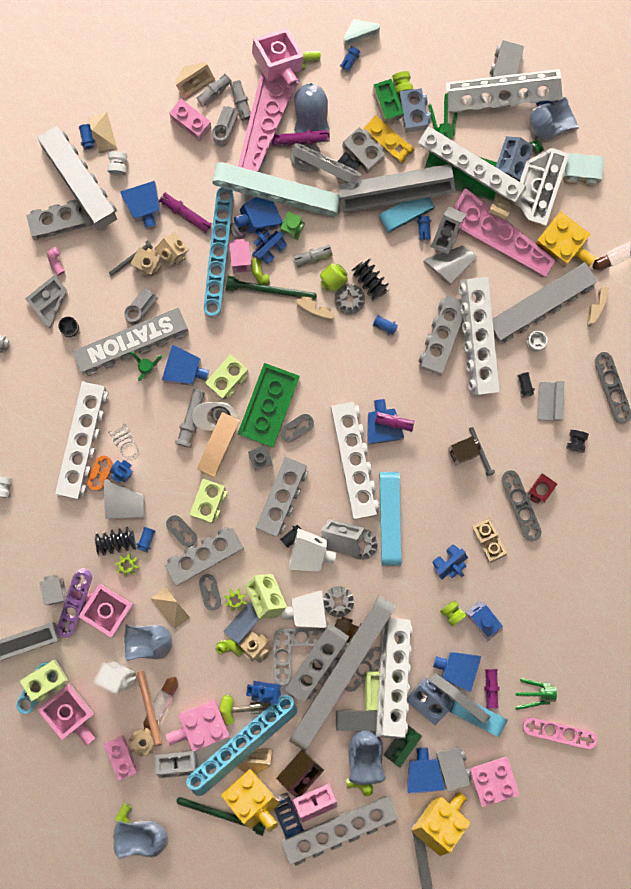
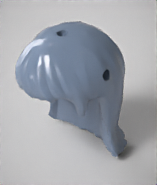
M315 83L303 85L297 90L294 97L297 117L294 131L301 133L307 132V130H330L327 123L328 99L325 91Z
M565 96L553 104H544L536 107L531 112L529 119L533 133L543 139L556 137L570 129H579L576 118L570 109L568 99Z
M126 624L124 635L126 661L137 658L162 659L171 651L172 635L164 626L145 625L135 627Z
M370 731L356 733L348 747L351 767L349 781L358 785L383 782L386 777L382 768V740Z
M119 821L115 825L113 848L118 858L130 855L156 857L163 852L168 844L166 830L156 822L138 821L124 823Z

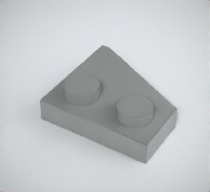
M54 275L27 296L25 300L47 327H50L67 289Z

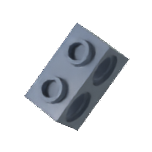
M422 88L400 91L399 101L404 112L402 118L405 133L426 130L428 123H431L430 112H426L425 105H428L427 94H423ZM416 98L419 103L413 105L409 102V99ZM419 116L422 121L415 123L412 117Z
M506 136L496 168L515 180L520 181L525 164L530 159L534 146L521 137Z
M424 678L407 697V702L435 726L450 711L454 704L447 694L441 692L427 678Z

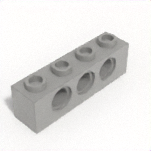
M76 199L70 200L66 205L62 206L59 204L51 205L47 210H32L30 214L26 215L34 241L92 226L93 224L87 215L83 216L80 214L82 207ZM64 213H71L69 220H62ZM47 217L53 218V222L50 225L43 224Z
M447 295L445 299L441 298L438 309L441 310L439 317L435 316L431 327H434L432 335L428 334L425 345H428L426 353L422 351L418 361L421 363V369L442 376L463 319V314L460 310L461 299ZM451 313L454 316V320L446 321L444 314ZM444 330L447 333V338L440 339L437 332ZM438 348L441 351V355L434 357L431 354V349Z
M288 457L284 458L256 529L275 537L278 534H283L286 524L283 522L285 517H290L294 506H291L293 498L297 499L301 488H298L300 481H305L308 471L305 470L307 465ZM293 475L296 478V482L293 485H287L285 483L286 476ZM286 493L289 499L285 503H280L277 500L278 495ZM274 510L281 513V518L278 521H273L270 518V513Z
M227 526L218 531L219 535L213 539L211 536L201 541L202 545L197 548L194 545L184 550L185 554L179 558L177 555L167 560L168 564L165 567L175 585L182 584L244 549L234 529H229ZM219 540L226 543V548L223 551H217L215 548V544ZM201 550L209 552V558L205 561L200 560L198 557ZM185 559H189L192 562V567L189 570L182 568V562Z
M329 624L285 688V691L303 703L307 698L311 700L317 691L314 689L317 683L322 684L327 677L325 672L328 667L331 669L338 661L335 658L339 652L343 654L349 645L346 642L349 636L332 624ZM325 645H330V646H332L333 649H334V652H332V653L327 652V651L325 650L324 646H325ZM314 661L322 662L323 667L317 668L314 665ZM309 676L312 679V683H306L303 677Z

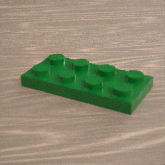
M430 152L425 168L447 165L449 163ZM480 157L484 161L496 167L497 162ZM452 166L455 190L463 192L467 188L477 197L493 202L496 192Z
M264 363L237 435L273 448L300 376Z

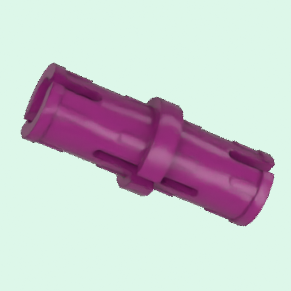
M377 412L375 424L389 426L394 430L398 428L410 432L413 431L415 420L400 418L396 414L392 416Z
M485 669L486 687H484V691H486V708H499L498 691H500L497 680L498 669Z

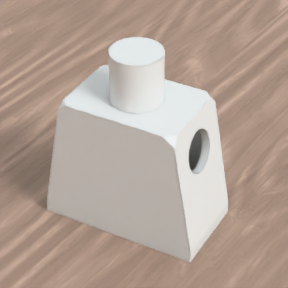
M298 529L289 561V569L318 572L321 570L323 562L334 564L336 552L326 550V539Z
M322 591L293 598V607H287L282 612V620L294 618L295 626L326 627Z

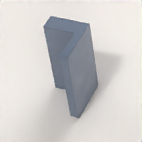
M248 603L223 631L236 644H239L259 621L254 606Z

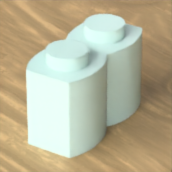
M568 153L569 157L563 172V179H567L569 183L586 181L588 185H597V183L601 182L604 157Z

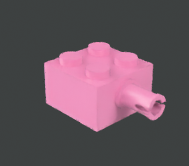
M288 28L253 39L252 55L267 82L283 77L288 88L296 87L299 84V80L294 73L302 71L304 56Z
M99 584L94 593L88 592L84 603L85 607L80 613L79 618L112 638L119 630L134 604L103 584ZM73 591V596L75 598H82L80 592Z
M71 684L65 686L37 709L61 740L65 739L72 732H76L87 746L96 738L85 726V722L95 713Z
M216 699L180 713L178 716L182 723V728L166 734L170 746L186 739L189 741L192 751L230 736Z

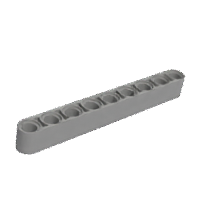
M381 596L377 598L292 734L289 742L303 751L307 750L396 607L394 604Z

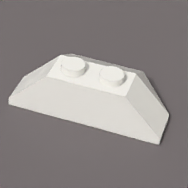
M550 148L526 162L520 179V183L526 186V191L519 200L518 205L527 220L544 226L547 225L569 157L568 153Z

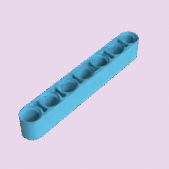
M221 187L216 193L204 297V312L207 317L212 319L217 318L222 310L230 225L234 203L232 190ZM223 193H228L230 198L224 201L220 199V196ZM224 211L228 213L227 218H218V214L220 212ZM224 230L226 235L223 238H218L216 232ZM216 249L224 250V254L220 257L213 254ZM219 267L222 269V272L219 275H213L211 273L212 269ZM212 286H218L220 288V291L217 294H211L209 292ZM211 304L218 307L214 313L207 311L208 306Z
M287 695L278 698L279 704H271L187 778V785L192 793L196 796H202L290 721L297 713V707L293 699ZM285 705H291L290 708L286 710L283 709ZM276 717L275 721L268 722L270 718ZM261 730L260 734L254 735L255 731ZM246 743L245 747L239 748L240 744ZM231 756L230 760L224 761L225 757ZM216 768L215 773L209 774L210 770ZM201 781L200 786L194 787L196 782Z

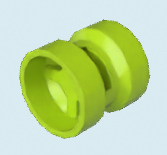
M401 71L392 75L397 95H399L400 91L414 89L413 84L410 83L411 75L409 71Z
M456 600L440 611L443 616L448 618V623L451 626H454L467 616L463 610L459 609V604Z

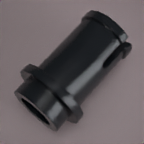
M529 372L518 374L517 377L522 390L520 394H523V397L534 395L535 388L532 387Z
M298 524L296 526L293 525V529L280 538L287 548L294 543L297 530L301 529Z

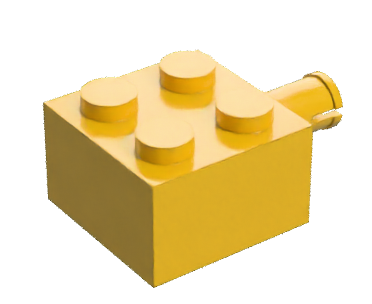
M562 211L558 213L536 242L539 247L556 259L555 261L564 268L573 257L586 262L588 267L597 258L583 248L584 242L591 234Z
M251 769L221 794L234 813L248 828L252 829L260 821L268 832L278 826L270 812L280 802Z
M457 792L450 804L442 797L431 801L411 832L439 856L450 853L470 824L459 813L467 798Z

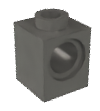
M266 445L248 452L255 471L273 465Z

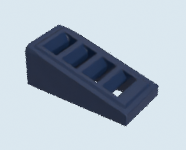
M288 792L277 796L276 798L280 802L279 805L282 806H276L274 811L286 839L304 831ZM289 808L291 809V811H288L280 815V812L287 810ZM294 816L293 819L283 822L284 819ZM297 823V826L286 829L287 826Z

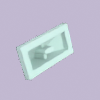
M354 19L344 36V46L379 34L380 25Z

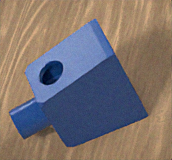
M155 180L120 191L135 222L143 220L145 229L155 227L154 216L161 214Z
M258 197L244 203L240 208L241 215L234 217L236 227L240 228L246 225L251 234L257 231L263 232L278 229L283 223L275 203Z
M172 345L162 381L165 383L194 386L196 378L207 381L209 370L199 367L201 363L199 357Z
M385 399L375 400V411L369 412L367 416V445L403 440L404 434L402 429L395 428L394 430L389 426L375 424L377 412L392 416L397 415L395 409H386Z
M481 601L465 612L487 641L503 630V626L496 616Z
M449 652L447 659L436 656L433 667L443 670L441 676L443 679L471 692L481 656Z
M428 747L416 748L417 759L409 760L407 793L445 790L437 758H429Z

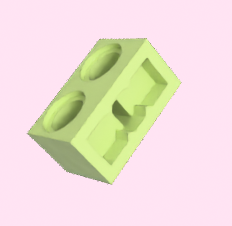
M230 354L205 384L222 400L226 397L229 399L236 391L234 387L238 383L242 384L247 379L248 369ZM232 367L240 369V373L237 376L229 374V370ZM225 381L227 388L225 390H218L217 383Z
M202 479L190 516L209 523H213V520L217 521L221 511L218 509L220 502L224 503L227 491H224L225 486ZM212 487L218 490V495L215 498H210L207 495L208 490ZM206 505L210 506L211 514L203 516L201 508Z
M273 574L255 575L245 585L259 619L276 618L287 608Z
M53 660L20 680L31 701L37 699L40 702L48 697L47 692L52 689L56 692L65 686L64 682L68 679L57 660ZM52 671L58 674V680L55 683L49 680V674ZM34 682L41 684L39 693H35L32 690Z

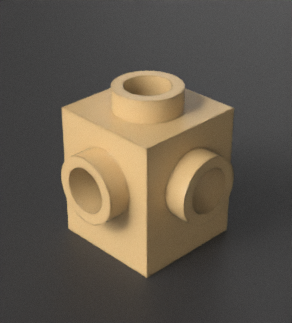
M176 233L164 237L154 248L167 266L174 263L176 265L180 264L185 259L184 255L189 251Z
M139 247L131 265L137 268V273L146 277L147 274L151 276L153 272L156 274L161 263H159L160 258L157 257V252L150 248L146 251ZM144 260H150V264L144 265Z
M252 630L238 644L246 651L244 655L253 662L255 659L260 664L269 657L270 652L273 650L268 645L270 641L263 634L258 636Z
M141 728L139 731L135 730L129 739L132 742L130 745L133 748L132 752L140 757L143 755L147 756L149 753L153 754L157 748L154 746L151 730L145 728V730ZM141 739L146 740V746L143 747L140 745L139 742Z

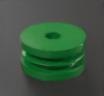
M537 138L529 142L534 146L533 151L535 154L538 155L541 151H544L542 143Z

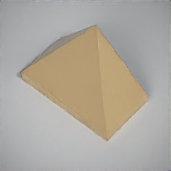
M207 63L183 66L175 85L185 99L213 81L215 77Z
M107 112L89 117L99 153L117 149Z
M167 587L151 598L174 629L190 618Z
M257 748L237 768L245 773L251 769L258 774L270 767L272 749Z

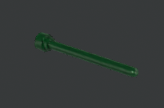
M229 275L227 278L226 291L233 292V290L245 289L298 298L310 297L313 300L317 298L315 292L243 282L236 279L235 276Z
M178 797L176 800L178 805L247 827L237 815L182 797ZM260 821L252 828V831L256 832L255 834L263 836L266 827Z

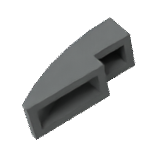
M336 711L337 731H376L377 711ZM391 713V720L393 722L396 721V716L394 713Z

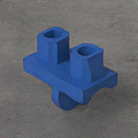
M268 230L263 234L257 231L255 235L258 239L253 243L256 246H260L251 254L266 264L272 261L274 256L269 252V249L274 246L280 252L287 246L282 238L284 235L281 231L278 232L276 230L272 235H270L271 233Z
M452 544L446 550L447 554L451 557L445 562L439 556L432 562L438 576L442 580L448 575L454 578L457 574L462 578L465 576L462 570L467 567L464 561L468 559V556L462 548L459 549Z
M253 681V685H247L246 696L252 697L251 700L279 704L278 698L281 696V685Z

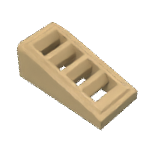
M496 194L489 213L502 219H507L513 203Z

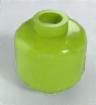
M331 263L321 272L320 278L322 281L320 284L325 290L331 289L336 292L348 281V273L339 263L337 265Z

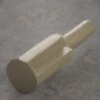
M252 702L250 706L232 707L231 712L251 711V714H259L265 711L271 703Z

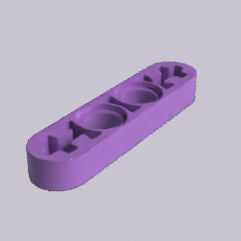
M79 569L72 578L57 625V632L63 638L71 637L77 628L80 619L79 615L82 612L92 581V574L87 569ZM83 575L85 581H84V582L82 583V585L80 586V585H79V583H80V581H81V577H80V576ZM73 591L80 592L82 598H74ZM67 608H74L76 610V615L71 616L68 613ZM68 621H71L68 625L69 631H65L64 626Z

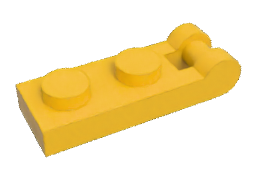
M377 115L363 128V130L366 129L371 134L372 139L376 143H379L400 164L406 160L405 157L408 154L411 155L414 152V148ZM399 146L403 149L400 153L396 151Z

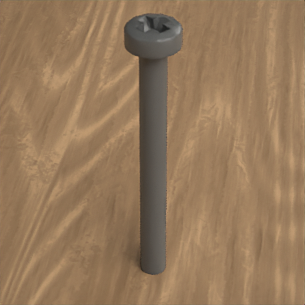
M145 241L146 244L141 247L144 250L153 248L149 241ZM136 252L108 272L110 276L130 263Z
M469 428L473 439H477L479 442L474 428ZM481 446L479 452L487 470L485 474L490 476L495 473V470L491 469Z

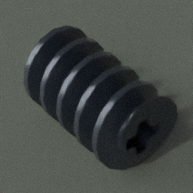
M369 258L359 263L351 271L356 270L353 276H360L358 283H364L362 286L364 290L369 288L367 295H373L371 300L374 302L389 291L386 289L389 283L382 284L385 277H377L380 271L373 272L376 265L369 266L368 264L371 261Z
M126 527L125 533L122 532L121 528H118L117 534L112 529L109 536L106 531H103L102 537L99 536L98 532L95 533V546L98 556L99 551L105 556L107 549L110 554H114L115 548L118 553H121L122 547H124L125 551H129L130 545L133 550H136L134 531H130L129 527Z

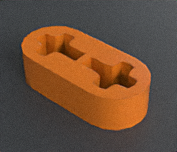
M100 456L93 465L87 483L89 488L94 491H100L104 488V480H107L111 473L109 471L113 466V462L109 457ZM106 459L109 467H105L101 473L99 462H103ZM98 474H100L99 481L101 485L93 487L92 479H96Z

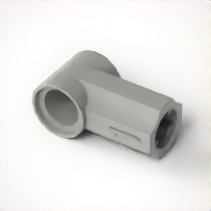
M223 106L216 126L212 130L213 141L218 146L228 144L230 134L239 114V111L230 106ZM219 132L226 134L223 138H218L216 135Z
M144 288L131 305L126 307L124 311L126 321L131 325L140 323L142 317L158 297L149 289ZM131 311L138 312V317L131 319L128 317V314Z

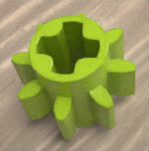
M129 553L127 558L120 555V563H115L120 568L117 570V573L123 571L124 577H127L128 573L134 576L133 570L139 568L134 562L138 559H130L131 555ZM127 560H129V563L132 564V568H128V570L125 571V567H122V564L126 563Z
M239 588L236 593L229 589L230 595L224 596V598L228 599L225 606H232V612L235 607L242 611L241 604H247V602L243 601L246 594L240 595ZM237 594L239 595L238 599H240L241 602L236 603V605L234 606L232 605L233 601H231L230 598L235 597V595Z

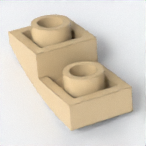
M310 297L297 299V306L307 314L333 322L334 311H330L331 308L319 307V309H315L316 301H313V298Z
M490 518L472 526L490 563L507 555Z

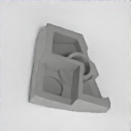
M460 246L451 249L449 254L442 252L428 257L424 262L451 285L476 260L477 256L466 247Z
M108 479L104 480L105 519L144 517L143 494L111 483Z

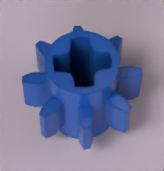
M117 460L109 471L113 474L111 478L117 483H120L121 480L126 483L134 472L130 469L132 465L126 460H123L122 463Z

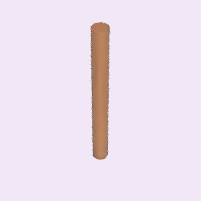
M139 671L136 674L154 746H161L162 741L144 671Z

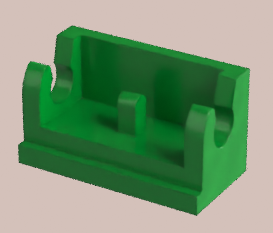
M392 79L373 84V93L384 123L389 124L393 119L399 120L404 112Z

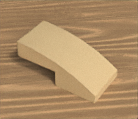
M601 286L598 289L597 305L592 304L589 307L587 326H592L600 316L607 300L609 287Z

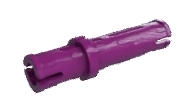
M307 130V132L275 134L272 143L273 146L294 145L296 143L313 145V143L330 142V139H328L330 138L329 130Z
M164 192L163 197L161 196L159 199L160 203L173 210L172 213L180 215L205 234L211 228L212 223L185 206L183 201L176 200L167 192Z

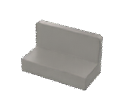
M565 381L539 383L538 420L561 421L563 419Z
M328 519L321 530V537L327 540L326 549L355 557L358 556L359 542L364 535V528Z

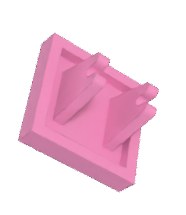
M507 756L470 768L482 807L520 795Z

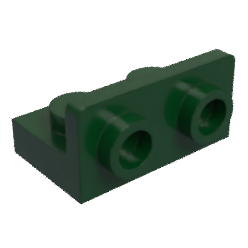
M408 726L405 737L395 738L384 753V756L401 768L422 738V735Z

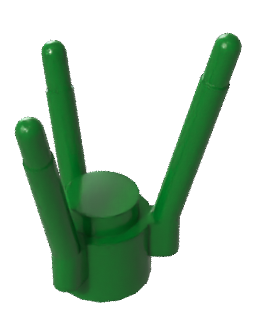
M445 93L444 123L439 124V127L432 104L429 103L428 107L434 130L452 140L453 136H455L458 112H454L452 125L448 123V94Z
M134 351L131 352V355L138 362L140 373H142L138 377V381L145 379L146 375H150L153 372L154 367L162 359V355H159L154 362H151L149 359L141 360Z
M520 679L521 682L543 688H540L539 692H516L515 695L539 696V699L542 701L516 706V710L539 705H550V702H556V686H550V683Z

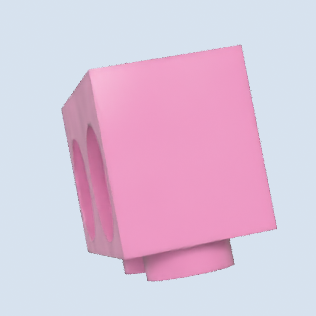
M182 99L169 112L170 119L198 141H201L211 129V121Z
M243 239L234 240L233 243H230L233 273L252 271L249 242H245Z
M124 735L104 743L118 781L138 772Z
M329 784L293 799L294 806L302 823L338 807Z

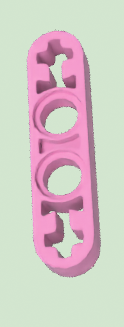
M533 717L526 718L522 724L523 731L532 736L585 749H592L597 744L596 735L587 730ZM531 721H534V725L540 727V723H544L541 728V735L538 734L540 730L532 729V732H529V728L526 727L527 723L530 724ZM549 725L554 726L556 729L553 736H547L545 733V729ZM567 730L574 732V739L571 741H567L564 738V733ZM578 732H581L580 736L587 737L589 734L593 742L586 745L585 741L579 740V744H577Z

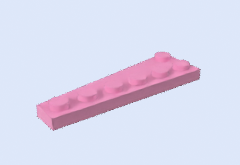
M261 71L238 167L256 172L259 171L295 87L288 88L283 77L267 82Z
M465 188L454 209L466 213L461 230L546 277L556 259L506 219L489 213L491 207Z

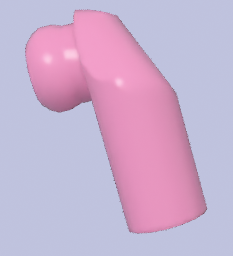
M53 247L47 251V257L55 274L60 276L65 270L57 259L60 256V251L58 248Z

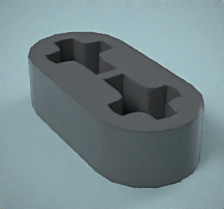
M302 414L286 424L281 430L282 439L286 442H293L310 431L314 425L313 418L308 414ZM302 418L310 420L308 423L309 427L302 426L298 428V425L302 423ZM286 429H297L295 432H293V438H290L289 436H284L286 434Z
M174 515L167 519V529L181 544L191 547L196 543V533L182 518ZM171 520H179L178 525L182 529L180 531L175 527L171 529ZM183 531L188 535L193 534V541L191 543L183 541L185 539L181 534Z
M205 574L199 580L203 603L207 609L216 610L221 605L217 581L213 575ZM206 577L209 580H213V583L210 585L212 591H208L207 586L202 584V582H205ZM209 593L213 594L214 599H218L215 607L207 604V601L210 600Z

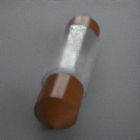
M631 242L596 258L592 268L602 271L630 259Z
M171 677L165 681L152 703L157 724L161 721L179 686L177 677ZM147 714L143 721L144 730L145 728L150 730Z

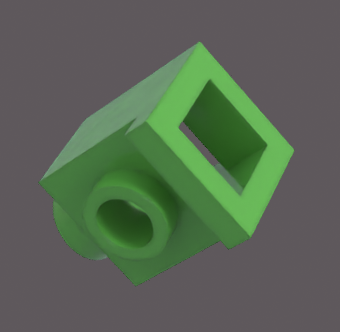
M288 211L280 231L282 234L298 240L305 222L302 221V217Z

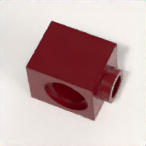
M543 473L539 474L527 491V494L530 495L529 499L536 504H539V502L545 503L558 484ZM538 485L545 487L546 492L544 495L537 493L536 488Z

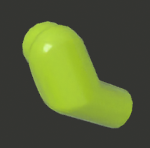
M307 51L303 53L302 70L306 68V62L319 61L321 59L320 51Z
M252 259V274L258 284H269V275H262L260 259Z
M232 639L220 641L215 647L218 654L232 651L238 657L245 651Z
M229 695L222 697L219 711L226 725L234 723V718L231 714L234 701Z
M346 779L347 789L358 787L364 796H371L373 794L372 784L358 785Z
M123 803L116 815V823L119 821L130 823L128 814L132 806Z

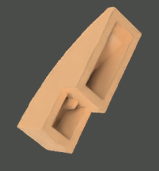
M223 412L221 413L197 467L198 470L215 477L240 421L239 419Z

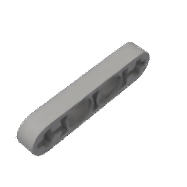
M294 144L291 152L293 156L349 183H358L361 176L358 171L304 145Z

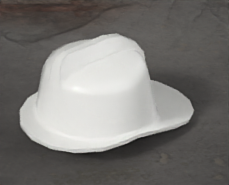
M205 402L195 407L192 413V420L198 428L214 431L222 412L238 419V414L228 403Z

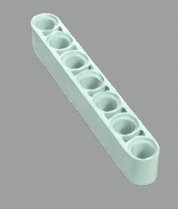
M216 163L212 181L215 186L325 216L334 217L338 215L340 195L227 163Z

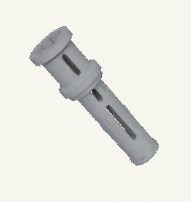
M193 389L184 423H181L179 427L181 430L178 440H175V444L191 448L193 433H196L192 413L195 407L202 403L205 392Z

